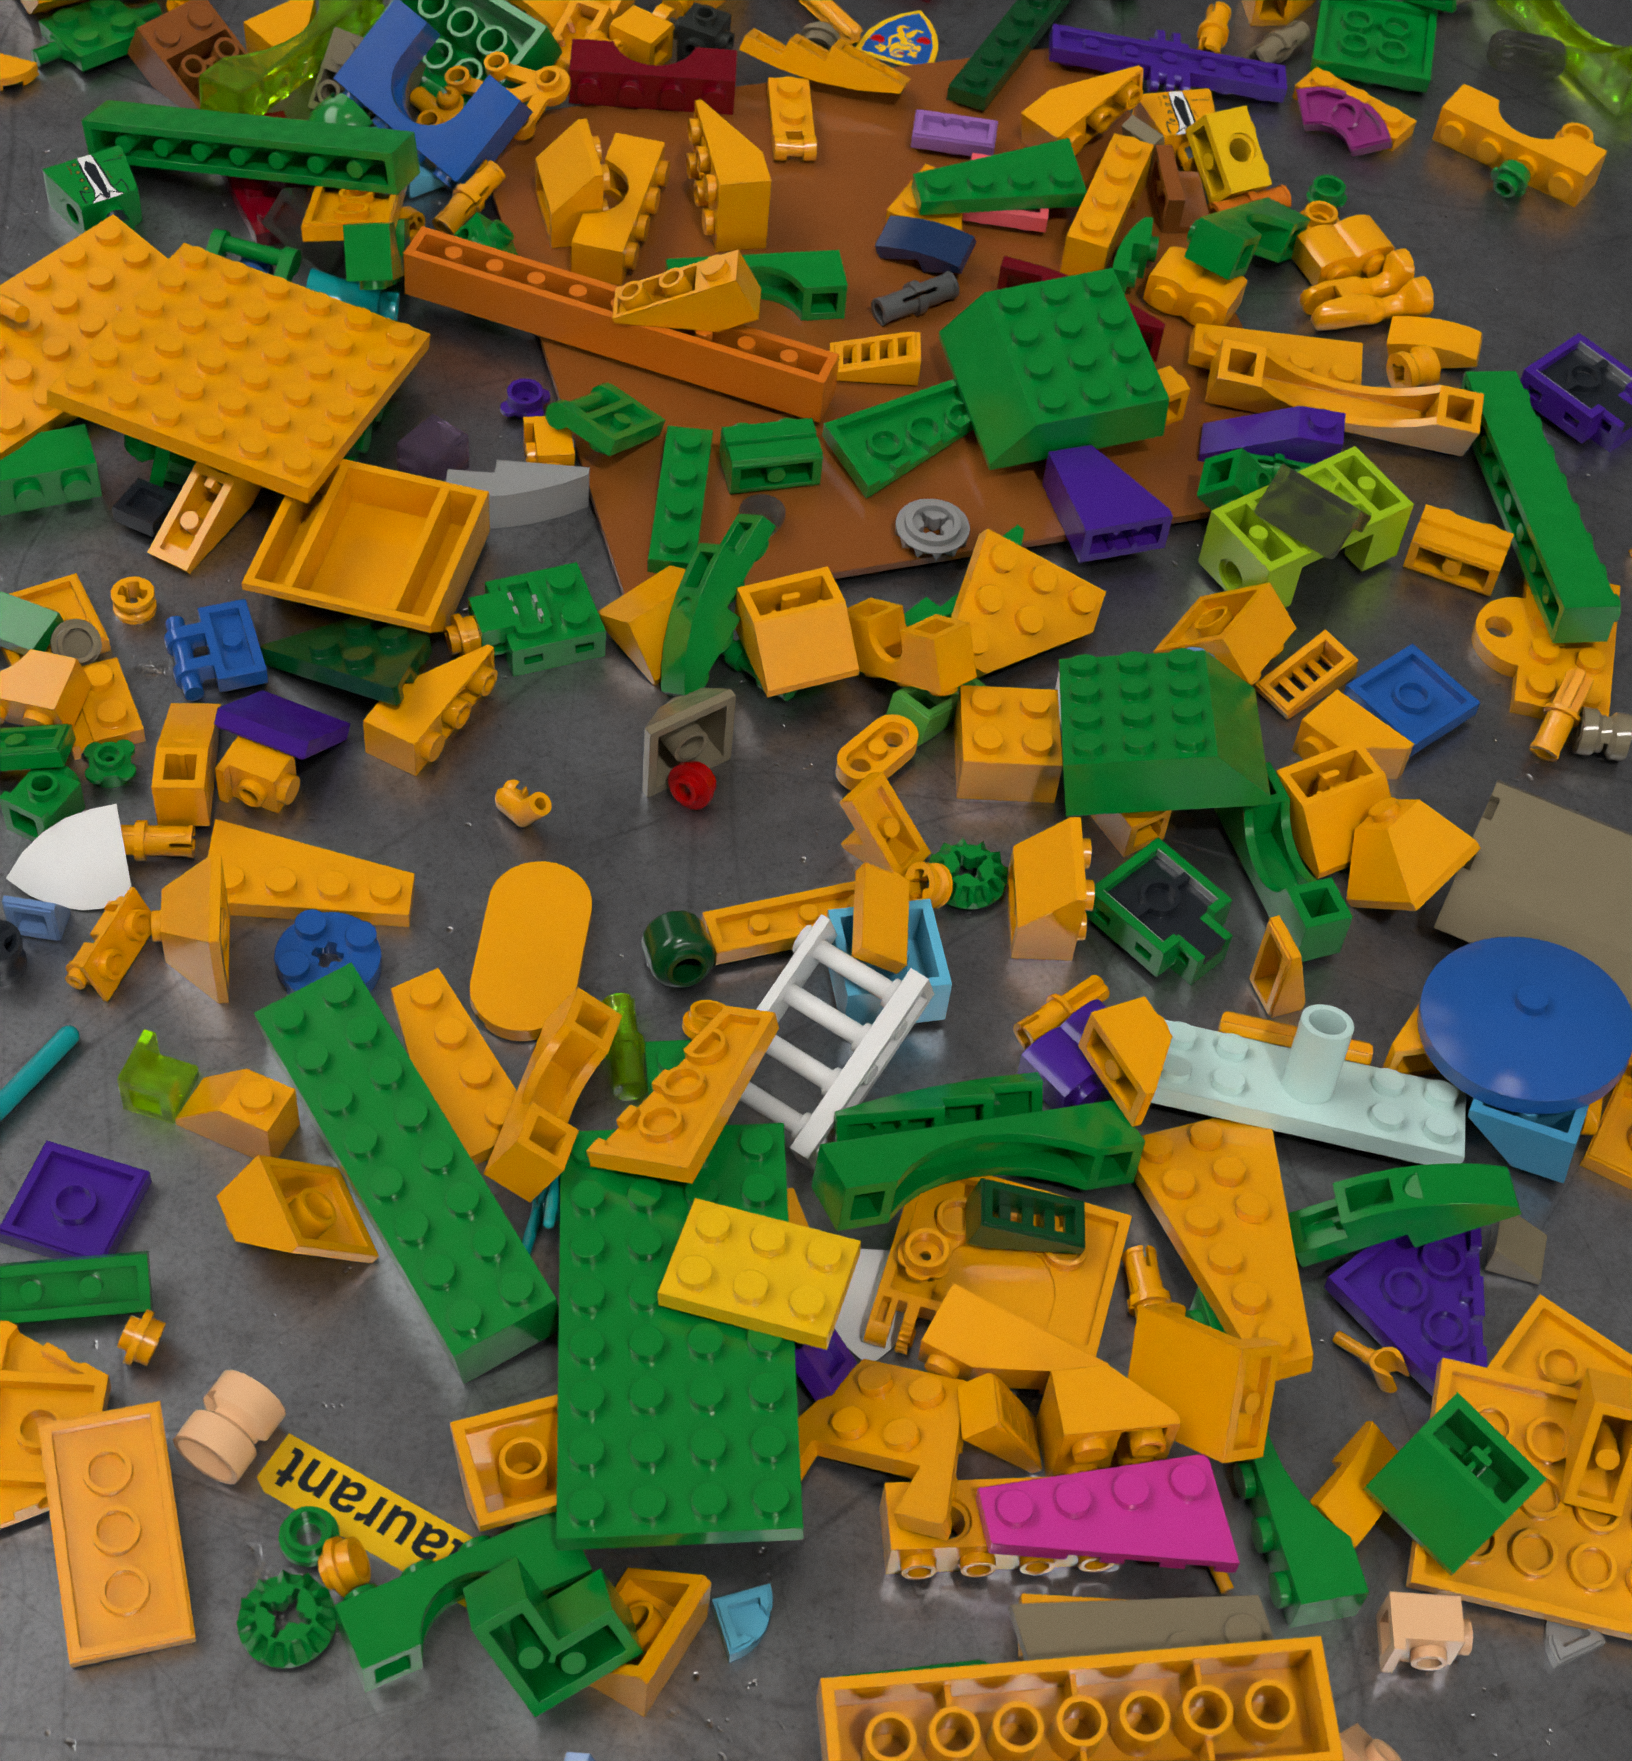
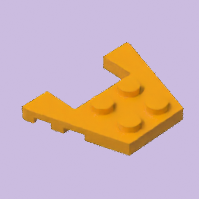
M863 1359L851 1370L833 1395L817 1400L798 1418L801 1481L817 1456L913 1478L894 1511L898 1528L948 1540L952 1529L951 1504L952 1499H956L958 1487L956 1476L958 1455L963 1452L964 1445L961 1434L957 1386L966 1381Z

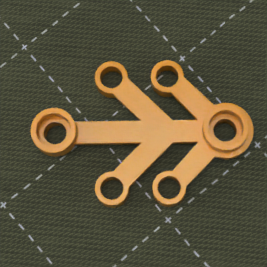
M503 52L490 53L484 60L488 76L491 75L497 81L507 79L521 84V86L506 89L523 103L529 101L527 107L533 113L524 123L526 125L521 127L514 136L517 140H526L532 137L536 131L535 124L547 106H557L568 97L571 81L568 73L561 67L547 66L534 71L510 64L508 56ZM464 66L451 67L445 74L447 86L456 88L461 95L473 96L484 82L471 78L468 69ZM464 106L443 114L434 109L425 110L419 114L416 123L422 125L444 123L455 117Z

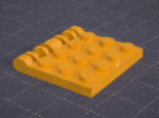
M995 1176L970 1177L935 1187L918 1195L904 1206L863 1339L864 1343L885 1348L896 1311L903 1312L905 1314L897 1338L895 1352L907 1355L915 1339V1326L918 1317L932 1321L950 1287L955 1283L1096 1357L1132 1215L1085 1202V1250L1082 1254L986 1248L966 1244V1201L981 1178L1058 1195ZM1011 1212V1221L1017 1222V1213ZM1034 1214V1226L1040 1227V1215ZM1055 1216V1231L1063 1232V1216ZM932 1228L938 1230L947 1238L953 1252L952 1257L949 1258L952 1266L948 1274L939 1280L929 1278L926 1282L916 1281L906 1274L905 1266L899 1264L897 1258L898 1248L914 1230ZM926 1254L920 1255V1258H921L922 1260H924V1261L930 1260V1256H929V1255H926ZM1039 1390V1394L1044 1395L1045 1390Z

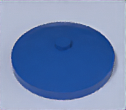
M1496 937L1476 941L1460 947L1443 958L1429 974L1423 987L1418 1007L1417 1024L1421 1043L1426 1054L1448 1081L1461 1091L1486 1104L1525 1114L1543 1115L1569 1112L1592 1104L1605 1096L1615 1087L1626 1071L1632 1054V1010L1620 987L1603 969L1588 958L1564 946L1526 937Z

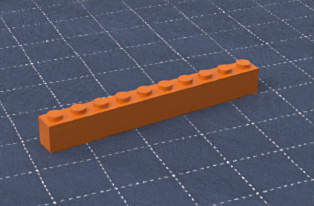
M421 226L403 253L405 294L792 415L812 418L813 421L818 423L821 422L835 395L839 354L743 324L719 332L615 324L612 320L615 288L619 286Z

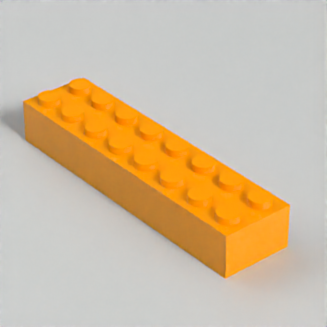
M1321 1636L820 1678L816 1697L822 1761H1344Z

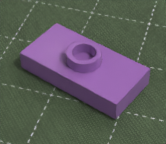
M918 109L915 115L911 148L945 152L951 155L972 156V153L993 155L998 121Z

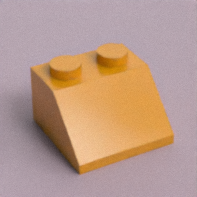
M1269 582L1200 596L1153 652L1167 653L1175 649L1188 647L1203 648L1252 686L1261 678V671L1268 662L1283 651L1284 643L1295 631L1296 626Z

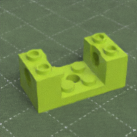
M1354 446L1212 510L1198 563L1225 591L1270 582L1283 606L1286 608L1292 603L1302 567L1344 548L1346 550L1345 555L1361 571H1364L1396 556L1414 504Z

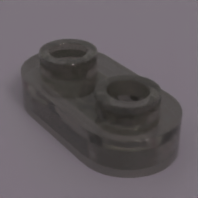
M1512 29L1496 32L1490 38L1487 49V60L1496 70L1541 80H1549L1559 76L1565 68L1567 50L1561 41L1551 37ZM1504 45H1510V46H1514V47H1512V48H1506V47H1504ZM1542 53H1548L1551 56H1545Z

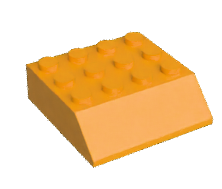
M342 459L308 503L286 495L284 496L241 583L242 590L429 633L444 632V627L449 626L451 623L450 617L455 614L490 532L489 491Z

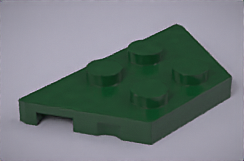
M352 616L342 621L260 646L265 665L395 706L404 699L403 684L414 683L419 675V668L427 662L432 654L429 635L407 629L403 626L360 616Z

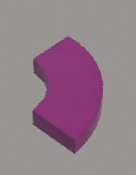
M1306 87L1296 89L1304 131L1321 130L1336 135L1347 145L1352 157L1392 148L1391 137L1385 122L1368 103H1363L1347 95L1346 91L1336 88Z

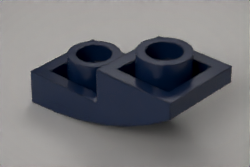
M890 215L875 244V248L882 259L918 260L923 272L945 273L949 271L961 274L976 245V240L974 236L948 225L920 218Z

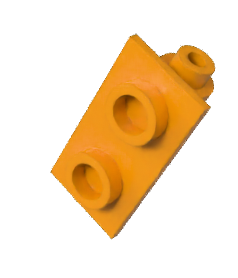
M130 887L124 897L119 896L115 901L107 902L104 907V913L90 933L95 942H84L74 959L69 961L65 967L68 973L65 980L70 986L82 990L86 985H92L105 1002L109 1001L152 933L151 910L135 887Z

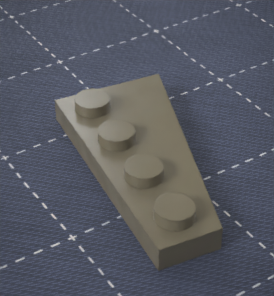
M1259 1595L1010 1604L1008 1607L1024 1661L1275 1640Z

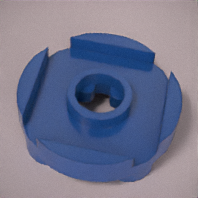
M315 909L301 912L295 918V923L288 927L279 938L274 953L276 973L280 982L286 987L288 995L351 962L367 989L371 992L378 983L382 971L381 948L377 940L375 927L369 922L340 912H320ZM324 954H335L342 960L341 962L332 961L328 967H322L318 957Z

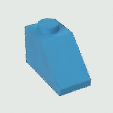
M1473 1098L1468 1117L1512 1167L1564 1184L1589 1105L1569 1112L1540 1115L1500 1109Z

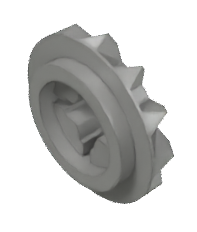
M920 499L904 506L897 515L895 535L900 537L902 548H914L917 558L924 553H928L937 561L942 553L954 557L959 547H966L970 532L969 521L958 507L949 502L939 499ZM924 527L930 529L931 532L924 533ZM939 529L940 535H936L932 531Z

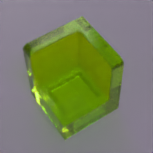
M144 1029L117 1078L123 1109L174 1124L175 1118L182 1110L199 1077L198 1067L161 1055L156 1033Z

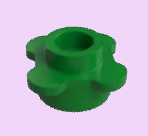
M125 739L119 740L116 743L105 742L101 744L99 742H92L88 744L84 749V756L89 760V767L85 770L86 779L90 783L104 788H117L126 784L137 772L136 766L131 763V756L135 753L134 744Z

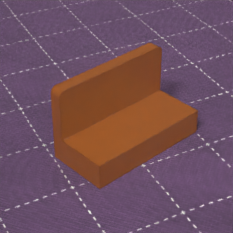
M1155 145L1149 181L1161 233H1188L1192 224L1197 219L1209 215L1200 174L1196 171H1178L1172 145Z

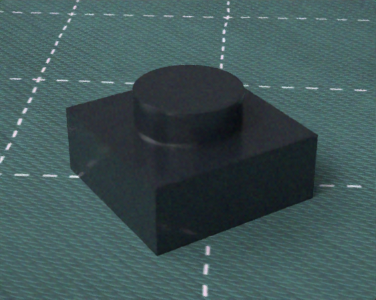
M138 478L112 506L114 521L155 537L179 494Z

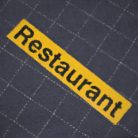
M290 1433L256 1477L263 1492L295 1510L304 1506H315L328 1511L336 1519L341 1537L345 1539L352 1536L356 1537L367 1552L402 1572L418 1561L425 1559L438 1561L458 1551L461 1545L474 1538ZM465 1599L457 1602L467 1608Z

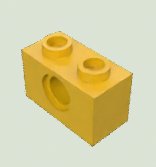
M1247 106L1205 114L1185 129L1209 203L1238 197L1252 190L1255 192L1262 191L1272 185L1269 168L1263 158L1256 137V128L1251 121Z

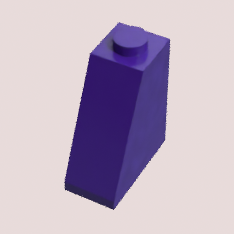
M1086 445L1048 452L1042 485L1079 563L1165 548L1173 518L1170 509L1094 446Z

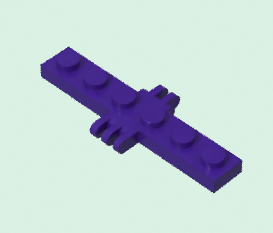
M1053 24L1049 35V61L1058 62L1069 67L1080 66L1097 69L1108 74L1139 65L1143 68V80H1147V92L1157 93L1159 85H1163V92L1174 91V87L1178 88V91L1197 87L1209 88L1220 94H1236L1252 97L1258 101L1269 100L1283 103L1287 92L1285 65L1191 49L1189 44L1181 43L1180 33L1172 32L1168 41L1165 38V31L1157 29L1154 38L1149 37L1147 41Z

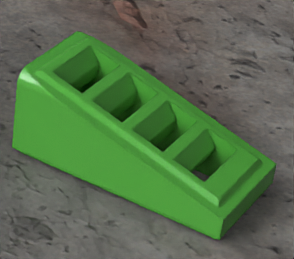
M977 678L963 684L970 686H986ZM913 686L904 687L893 693L886 715H901L911 720L918 729L917 746H920L935 737L954 721L959 694L955 692L947 696H933L927 690Z

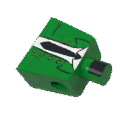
M120 145L42 169L49 205L79 235L113 214L134 231L135 225L140 224L143 220L138 187Z

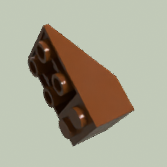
M190 0L141 25L136 29L127 53L152 87L182 108L248 114L279 96L277 90L208 0Z

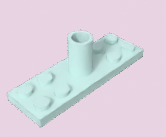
M1316 1004L1305 1008L1301 1014L1291 1048L1245 1038L1234 1033H1222L1191 1026L1185 1022L1165 1020L1172 1034V1040L1151 1103L1261 1128L1273 1129L1274 1131L1424 1165L1463 1163L1465 1158L1466 1093L1455 1085L1443 1080H1431L1400 1073L1389 1068H1378L1345 1060L1354 1032V1023L1350 1016L1339 1008L1325 1004Z

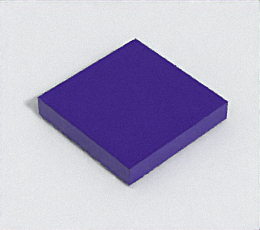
M264 690L218 707L214 725H217L218 728L302 760L347 740L351 723Z
M46 1140L0 1225V1242L52 1259L115 1254L152 1183L150 1172Z

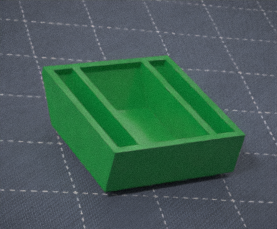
M1113 268L984 292L939 331V341L989 470L1047 459L1048 452L1086 445H1092L1099 449L1164 436L1169 397Z
M1179 648L1167 653L1144 654L1130 651L1118 656L1095 657L1081 654L1068 659H1059L1066 816L1271 805L1255 688L1206 650L1193 651L1191 649Z

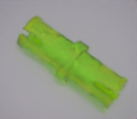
M614 993L605 997L602 1002L620 1013L622 1018L610 1050L605 1057L611 1063L614 1096H617L619 1100L632 1101L640 1099L648 1092L642 1058L646 1047L645 1038L638 1031L634 997L631 998V995L627 993Z

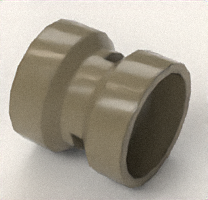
M1583 706L1578 714L1581 722L1573 730L1572 752L1589 756L1594 752H1602L1608 760L1624 761L1632 740V715L1616 712L1607 717L1602 715L1598 709Z

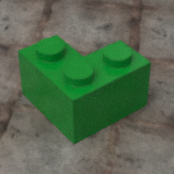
M517 1556L463 1588L472 1632L534 1717L539 1716L643 1653L631 1611L601 1568L548 1600Z

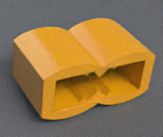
M1361 214L1345 218L1335 225H1318L1301 232L1296 237L1292 259L1313 286L1324 281L1350 276L1372 278L1382 272L1387 254L1393 251L1395 247L1369 215Z
M1169 247L1150 273L1143 299L1158 311L1169 315L1183 316L1185 320L1194 326L1196 323L1226 326L1242 302L1248 280L1243 275L1227 280L1185 258L1187 249Z

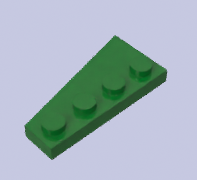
M1069 138L914 173L912 179V191L919 215L1080 207L1087 193Z

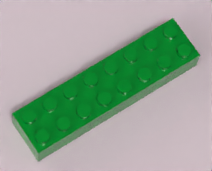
M352 962L254 1012L270 1051L291 1087L296 1089V1096L463 1384L470 1382L558 1332L559 1305L555 1295Z

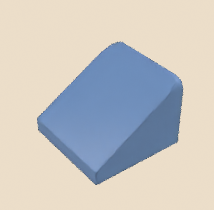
M5 895L2 899L6 921L15 925L21 935L55 941L62 940L71 915L70 908L56 903Z

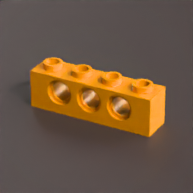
M1047 1477L958 1480L956 1499H952L950 1511L952 1529L958 1536L948 1540L899 1529L894 1511L911 1482L884 1484L879 1511L885 1574H901L906 1579L920 1580L932 1577L937 1572L961 1571V1574L967 1577H983L992 1574L996 1570L1020 1569L1024 1574L1039 1575L1050 1572L1055 1567H1079L1084 1572H1101L1110 1569L1113 1565L1119 1564L1099 1562V1557L1068 1555L1067 1559L1064 1560L988 1553L975 1499L978 1488Z

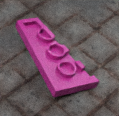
M1204 1454L978 1488L975 1499L989 1554L1064 1560L1067 1559L1068 1555L1099 1557V1562L1124 1564L1125 1559L1159 1562V1567L1185 1569L1186 1564L1214 1566V1572L1236 1573L1240 1564L1210 1460Z

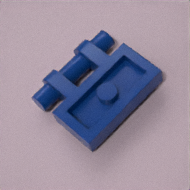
M246 599L197 608L199 623L185 625L184 619L181 616H172L165 621L167 633L164 635L165 646L168 654L174 656L176 663L173 667L174 679L177 686L183 689L187 700L196 701L202 698L204 695L202 683L208 679L216 678L219 692L268 683L266 665ZM207 647L209 655L194 657L193 651L195 648Z

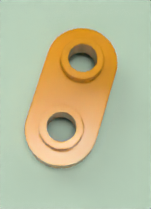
M895 714L877 718L839 750L835 769L838 781L847 789L852 790L869 773L883 772L888 779L916 753L919 734L915 724L908 718ZM888 744H893L898 747H890L888 746Z

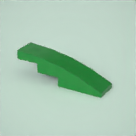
M1038 1072L980 1078L882 1097L834 1111L835 1142L1043 1111V1080Z

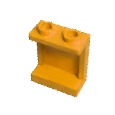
M1177 1302L1139 1306L1137 1322L1134 1328V1341L1128 1379L1178 1413L1181 1424L1174 1441L1221 1463L1263 1457L1282 1344L1266 1337L1238 1339L1185 1317L1186 1307Z

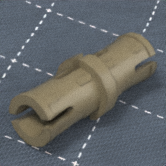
M1294 20L1282 30H1273L1265 35L1260 44L1245 52L1244 58L1268 63H1281L1290 57L1294 49L1308 42L1310 39V29L1304 21L1301 20L1298 23V20Z

